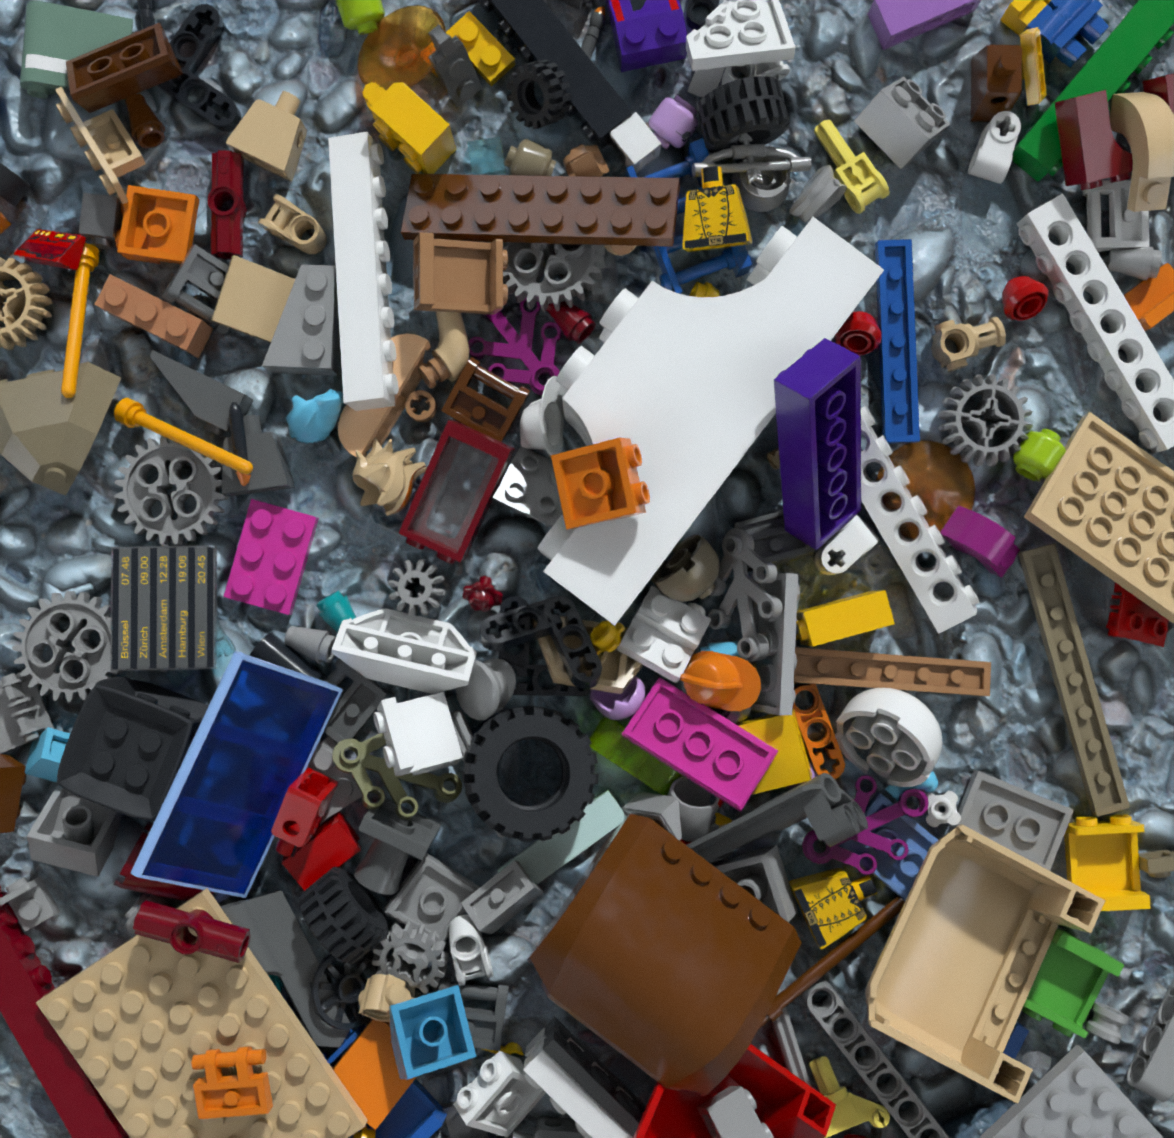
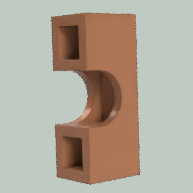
M111 274L94 304L108 314L138 329L141 328L197 358L200 357L213 331V328L203 320Z

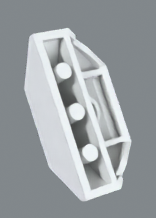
M387 608L364 614L353 620L351 618L343 620L332 647V653L367 679L430 694L468 685L477 654L451 623L417 615L412 617L408 613Z

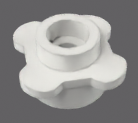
M947 791L944 795H934L933 793L926 795L929 802L926 821L931 827H938L942 823L957 825L961 821V815L957 812L956 806L958 796L954 792ZM944 806L945 812H940L939 807Z

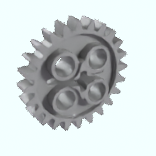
M503 242V250H507L508 265L506 271H503V283L507 284L508 294L515 292L514 295L518 303L527 298L529 309H532L537 302H540L542 312L546 311L549 303H553L555 310L559 311L560 303L563 301L571 308L573 307V297L576 296L584 301L583 290H595L592 279H602L599 268L605 267V259L603 257L605 255L604 245ZM570 246H579L575 251H566ZM526 264L535 265L532 269L522 270V267ZM543 275H545L543 281L541 283H538L543 277ZM557 275H566L561 281L552 280Z
M163 436L160 438V445L156 440L148 438L149 449L136 445L135 448L138 456H125L131 464L129 468H118L125 475L124 480H115L114 484L123 487V492L115 494L114 498L125 501V504L117 509L118 512L130 513L124 521L125 524L133 525L138 523L134 530L135 534L142 535L147 532L146 540L152 542L159 536V542L163 545H168L171 538L175 545H182L183 535L188 541L194 542L196 541L195 531L207 535L208 531L205 524H218L217 520L212 516L214 512H225L218 505V502L228 500L229 498L220 493L222 480H219L218 477L222 475L223 468H214L213 466L217 461L174 441L172 442ZM168 460L171 461V464H170V466H169V470H168V468L166 467V462H167ZM191 463L193 472L188 479L184 480L181 476V469L185 464ZM156 467L159 472L158 479L150 484L147 479L148 472ZM173 485H176L177 491L171 492V496L167 495V489H171ZM194 496L197 506L192 513L188 514L185 510V502L189 497ZM156 501H160L163 506L162 513L154 518L151 508ZM174 510L177 513L176 520H173Z
M66 591L64 598L61 593H52V603L48 599L41 598L38 600L41 610L29 607L27 610L32 618L19 619V623L25 627L24 632H14L13 634L17 638L22 639L21 644L12 647V650L22 652V656L17 658L14 664H25L26 668L19 675L20 677H33L28 685L29 688L42 685L40 690L41 696H47L53 691L54 701L62 700L66 695L68 702L77 701L78 694L82 700H85L97 682L112 678L111 673H123L122 669H112V617L109 615L113 610V606L105 605L100 608L102 604L101 597H94L89 602L90 596L87 592H80L77 597L75 591ZM66 614L70 619V626L64 632L59 626V621ZM86 619L87 624L84 628H82L83 620ZM94 630L99 633L101 638L100 644L96 648L92 647L89 642L90 634ZM69 640H73L71 645L75 647L74 652H70L71 647L67 645ZM46 645H49L53 650V656L49 662L44 659L42 653ZM77 660L82 663L84 669L80 678L74 675L72 669ZM61 664L59 668L60 672L56 673L55 670L57 666Z

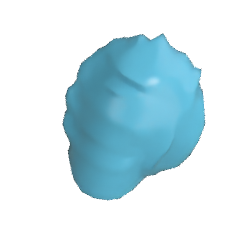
M329 389L326 393L317 395L307 401L297 395L292 398L293 409L286 416L289 435L298 442L305 444L325 440L335 428L337 419L342 413V407L344 406L343 393Z

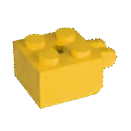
M376 82L365 85L362 92L363 98L375 119L373 126L380 133L379 139L391 151L397 148L405 156L403 158L404 162L415 173L418 174L422 171L424 174H434L457 150L450 124L404 82L393 83L387 90L380 87L379 84L377 85Z

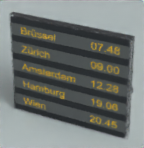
M162 544L161 546L111 547L110 671L160 670L161 672H167L168 670L217 669V546H168L167 544Z

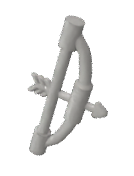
M744 133L739 138V142H743V145H732L731 148L708 155L701 163H693L692 175L693 177H701V169L720 166L722 167V173L746 172L748 185L753 181L763 184L761 171H810L811 158H800L791 151L765 146V144L751 145L749 142L752 141V138L747 133ZM767 155L784 158L788 161L754 163L753 158H764ZM729 157L732 159H747V163L715 165L714 162Z

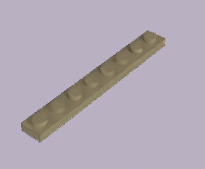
M1053 543L1019 552L1018 556L1091 813L1099 817L1128 809L1130 805L1056 545Z

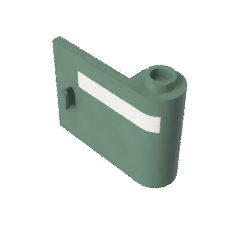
M44 1L27 2L20 86L27 90L28 95L42 99L48 98V95L55 94L56 88L62 87L69 90L66 61L131 35L133 19Z

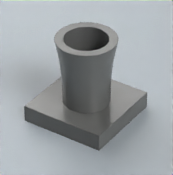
M385 798L378 809L367 812L359 826V831L375 839L364 858L354 870V877L361 885L374 892L391 895L398 892L409 854L423 860L441 824L418 813L409 820H403L396 814L395 803ZM401 806L404 813H412V810Z

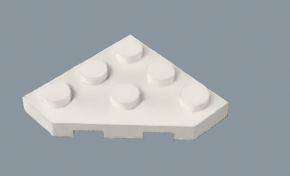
M730 0L725 5L721 3L706 17L703 27L699 30L694 29L686 36V51L692 71L794 59L796 48L779 0Z

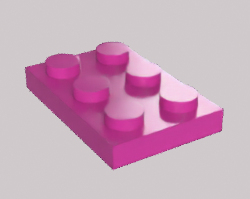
M251 499L223 597L292 615L319 518Z

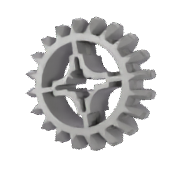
M976 375L973 377L972 382L965 379L960 382V388L953 387L949 391L952 398L943 399L942 405L948 410L939 412L938 417L946 420L947 423L940 425L938 430L941 432L948 431L949 436L945 437L942 443L948 444L953 442L955 444L950 451L952 455L963 451L962 462H969L973 458L974 465L978 467L982 466L985 461L988 466L996 465L998 459L1001 462H1006L1010 460V453L1014 454L1021 450L1018 443L1028 439V436L1022 431L1032 429L1033 425L1024 421V418L1032 415L1033 411L1029 409L1023 410L1022 405L1028 401V398L1022 397L1018 399L1016 397L1020 387L1015 386L1010 390L1007 389L1009 379L1004 378L997 384L995 375L987 376L986 380H984L982 375ZM982 395L981 402L977 403L976 411L962 412L963 406L969 397ZM998 402L1003 406L1007 415L999 411ZM984 415V420L990 421L993 424L986 426L985 421L980 420L978 417ZM962 426H966L971 430L972 440L966 435ZM1007 429V433L999 445L988 447V442L990 439H993L995 430Z

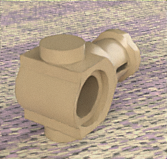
M992 317L988 323L974 327L969 323L955 325L954 320L945 321L934 326L936 333L932 336L933 344L931 350L933 357L941 364V368L947 367L948 372L968 366L966 359L977 356L980 349L993 345L996 347L1004 346L1006 343L1005 329L998 317ZM945 339H951L956 343V353H951L946 349Z
M374 974L371 978L367 979L365 989L359 994V1013L376 1021L390 1022L389 1006L414 998L411 997L410 991L406 988L405 981L390 974Z

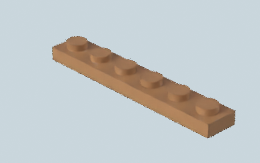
M795 647L797 666L794 670V683L863 688H893L904 691L990 696L991 662Z

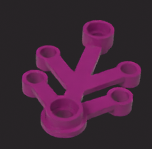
M527 298L520 302L522 312L520 336L501 311L495 315L485 314L508 344L485 341L481 337H473L468 341L470 356L475 359H481L485 355L520 359L528 370L506 369L503 364L495 363L489 367L488 371L493 372L495 369H502L504 371L502 379L507 382L529 384L535 394L542 396L545 386L539 383L540 376L547 374L552 377L558 376L560 370L554 365L556 343L561 338L559 326L555 322H547L542 326L541 337L544 344L541 361H539L532 352L535 319L541 310L540 302L536 303L537 307L533 312H527L524 309ZM548 328L557 330L558 333L554 338L550 339L545 336V331ZM476 342L484 345L480 353L471 351L472 345Z
M867 775L859 777L855 782L857 792L854 800L860 806L863 813H865L870 795L874 794L877 789L876 781ZM864 779L869 780L872 784V789L868 793L861 791L859 786L860 782ZM906 790L901 794L899 802L866 817L868 829L832 847L826 844V848L822 853H817L813 849V843L815 840H818L815 831L811 830L803 839V853L807 859L817 864H824L831 859H835L856 867L862 874H872L877 868V861L873 855L868 853L858 855L838 845L854 840L886 852L894 860L904 859L909 851L905 841L901 839L891 840L869 831L905 814L910 817L923 815L928 809V798L921 790ZM910 796L917 798L919 802L915 810L907 807L906 801ZM898 842L903 846L902 855H893L891 846L894 843ZM863 857L871 859L872 867L870 870L864 871L861 869L860 860Z

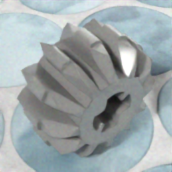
M423 559L418 560L416 570L410 560H406L404 562L406 573L399 568L393 570L394 574L400 578L399 582L395 580L388 581V586L398 587L397 592L389 594V599H402L396 606L398 611L404 610L409 604V616L414 617L416 615L418 605L424 616L429 615L427 603L429 602L433 607L439 608L441 604L434 598V595H446V590L436 589V584L443 583L445 577L437 576L432 578L438 567L433 564L425 571L426 563ZM419 578V582L425 586L424 593L419 592V597L416 598L414 597V591L409 590L410 583H416L415 579Z

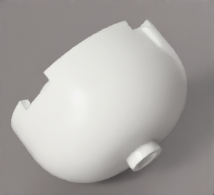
M873 688L863 691L849 701L836 720L837 733L835 737L843 755L864 774H867L869 768H871L878 775L888 778V785L913 787L922 784L928 779L942 751V733L933 713L920 700L901 690ZM875 739H877L875 745L873 746L872 750L867 756L866 762L856 753L854 746L859 749L866 750L869 749L874 743Z

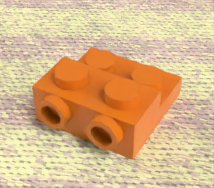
M128 185L126 197L129 202L121 203L122 226L121 229H118L115 237L117 252L128 260L160 264V261L181 264L193 244L200 199L193 194Z
M619 437L551 455L566 530L646 513L645 504L650 502V493L647 484L644 481H639L637 467L642 465V456L638 445L632 444L630 438Z

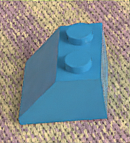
M459 985L389 1006L391 1043L400 1079L408 1080L476 1057Z

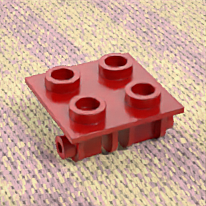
M1115 582L1113 592L1121 595H1112L1111 599L1119 600L1120 605H1110L1109 607L1110 609L1118 610V613L1109 612L1108 623L1105 627L1109 629L1108 636L1123 637L1164 647L1169 620Z

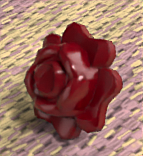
M481 576L479 582L463 587L464 593L462 598L467 600L475 611L488 612L493 606H499L502 603L503 594L495 590L490 577Z

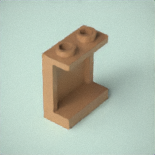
M420 232L413 240L414 310L497 314L503 309V305L507 304L508 287L507 284H503V271L507 269L508 253L507 250H503V239H495L491 243L434 239V233Z

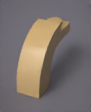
M1152 93L1113 94L1110 112L1111 131L1124 135L1130 145L1133 158L1127 209L1133 212L1166 209L1171 177H1174V114L1162 98Z

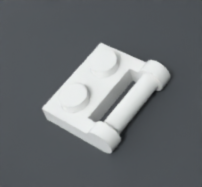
M1102 180L1103 186L1082 190L1083 196L1086 197L1087 235L1097 252L1149 247V211L1133 212L1127 209L1131 180L1110 183V180ZM1101 195H1109L1110 237H1102Z

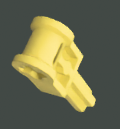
M824 120L815 127L814 134L837 166L834 178L847 186L844 195L855 213L860 214L865 211V206L876 199H884L889 196L890 192L886 180L875 169L865 152L855 157L831 120Z

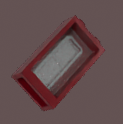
M448 420L398 534L407 537L405 542L417 549L424 550L426 546L437 551L436 557L447 563L455 564L456 561L460 563L464 561L468 556L493 500L492 497L503 478L515 448L455 420Z

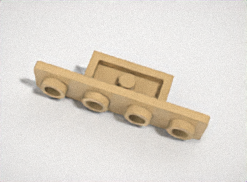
M63 88L55 89L61 101L55 104L66 124L73 122L75 125L70 130L80 148L87 145L89 150L84 151L94 171L101 169L104 173L99 175V178L109 196L116 193L122 204L129 202L117 178L146 165L117 114L111 109L83 122Z

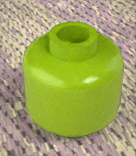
M336 0L345 28L358 30L359 35L369 34L378 30L377 23L385 16L381 0Z
M1042 429L1041 432L1030 431L1026 433L1028 439L1020 442L1021 450L1013 454V462L1017 465L1015 470L1032 481L1039 482L1041 479H1046L1066 452L1063 444L1059 442L1061 437L1049 429Z

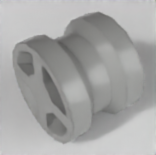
M1095 1001L1092 1007L1094 1011L1093 1018L1087 1020L1085 1029L1107 1041L1119 1044L1122 1038L1120 1034L1121 1027L1127 1024L1129 1017L1108 1005Z

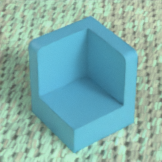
M47 727L30 746L25 774L57 782L59 764L70 733Z

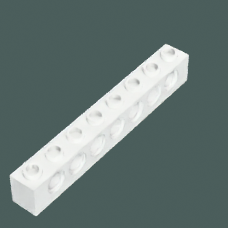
M1062 193L1029 212L1016 223L1019 227V236L1023 243L1030 246L1035 254L1038 269L1047 275L1051 281L1056 299L1067 308L1071 315L1070 322L1073 328L1081 333L1087 342L1088 353L1103 369L1107 385L1110 389L1116 391L1122 401L1121 406L1124 414L1130 420H1133L1138 428L1139 439L1147 449H1150L1152 454L1168 450L1174 446V380ZM1048 233L1054 234L1058 238L1059 246L1050 242ZM1066 262L1071 263L1075 267V275L1067 271ZM1083 291L1091 294L1093 298L1092 304L1085 301ZM1101 320L1109 324L1110 333L1102 330ZM1119 349L1126 353V363L1120 360L1118 356ZM1136 378L1142 380L1144 384L1143 392L1137 389L1135 384ZM1154 407L1158 408L1161 412L1160 422L1153 415Z
M864 406L861 408V433L866 437L867 445L861 451V501L939 634L977 614V607L975 605L980 602L971 585L969 584L964 587L958 575L962 573L958 562L953 555L946 556L941 547V544L945 543L940 531L936 525L929 527L923 516L928 512L918 495L911 496L906 487L910 483L909 478L900 465L896 468L889 458V455L893 454L892 449L883 435L879 438L876 436L871 427L876 424L868 408ZM877 462L882 465L884 476L881 480H872L867 476L866 467L869 463ZM888 492L897 493L902 501L901 507L895 510L888 509L883 503L884 494ZM905 522L916 524L919 529V535L913 539L905 538L900 532L901 524ZM922 552H930L935 556L937 563L932 568H923L919 565L917 556ZM939 582H947L953 587L954 593L947 598L940 597L935 593L934 586Z

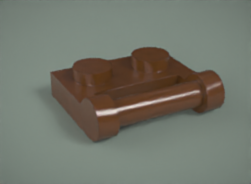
M471 357L441 411L466 426L503 443L531 391L523 386L520 388L514 386L481 367V362ZM475 378L512 399L509 408L507 409L469 387L468 385L471 380Z

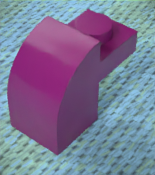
M959 505L940 532L956 550L975 557L991 574L1001 578L1014 563L1020 551L1013 543L1016 538L1009 531L991 519Z

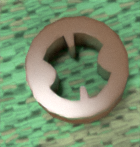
M413 391L405 401L406 412L417 422L424 423L430 421L437 412L436 401L427 391ZM422 398L428 399L425 402L427 405H430V409L428 411L423 410L421 415L415 414L417 410L414 407L412 408L413 403L420 402Z

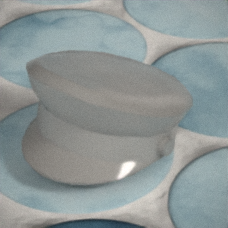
M767 155L764 158H753L754 163L787 161L784 158ZM743 159L739 163H747V159ZM788 170L761 171L763 184L753 181L749 185L746 172L733 173L732 185H736L739 188L743 206L751 211L767 212L781 205L788 195L791 182Z
M831 165L823 166L809 179L791 206L789 214L799 217L802 222L806 223L812 217L816 218L826 212L843 196L847 186L834 178Z
M493 658L483 663L475 660L468 685L455 688L457 700L462 710L470 718L479 721L486 720L497 712H502L504 706L514 693L516 676L512 666L503 659Z

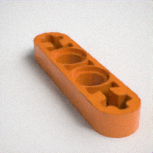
M816 684L797 685L794 687L795 697L803 690L809 691L813 696V704L808 709L801 710L795 703L793 705L809 761L817 775L828 773L834 779H837L844 772L845 762ZM819 722L825 728V736L820 741L814 742L808 738L807 729L812 723ZM831 743L832 747L825 748L827 756L831 759H836L837 762L832 765V772L829 773L824 768L820 769V765L824 763V758L820 751L813 753V748H822Z

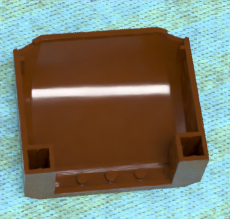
M630 813L603 843L527 961L529 964L533 963L543 981L540 985L549 999L662 1086L676 1091L684 1089L699 1092L701 1096H706L727 1076L751 1044L802 942L794 926L651 818Z

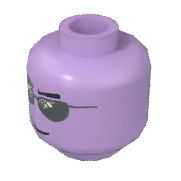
M678 95L674 99L667 97L662 100L650 117L648 125L654 131L653 134L661 142V146L667 150L670 145L675 148H681L698 127V119L695 117L697 110Z

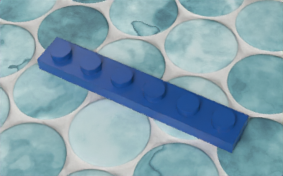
M912 239L878 240L875 243L876 264L884 269L876 280L878 327L882 334L879 345L882 434L888 444L920 442Z

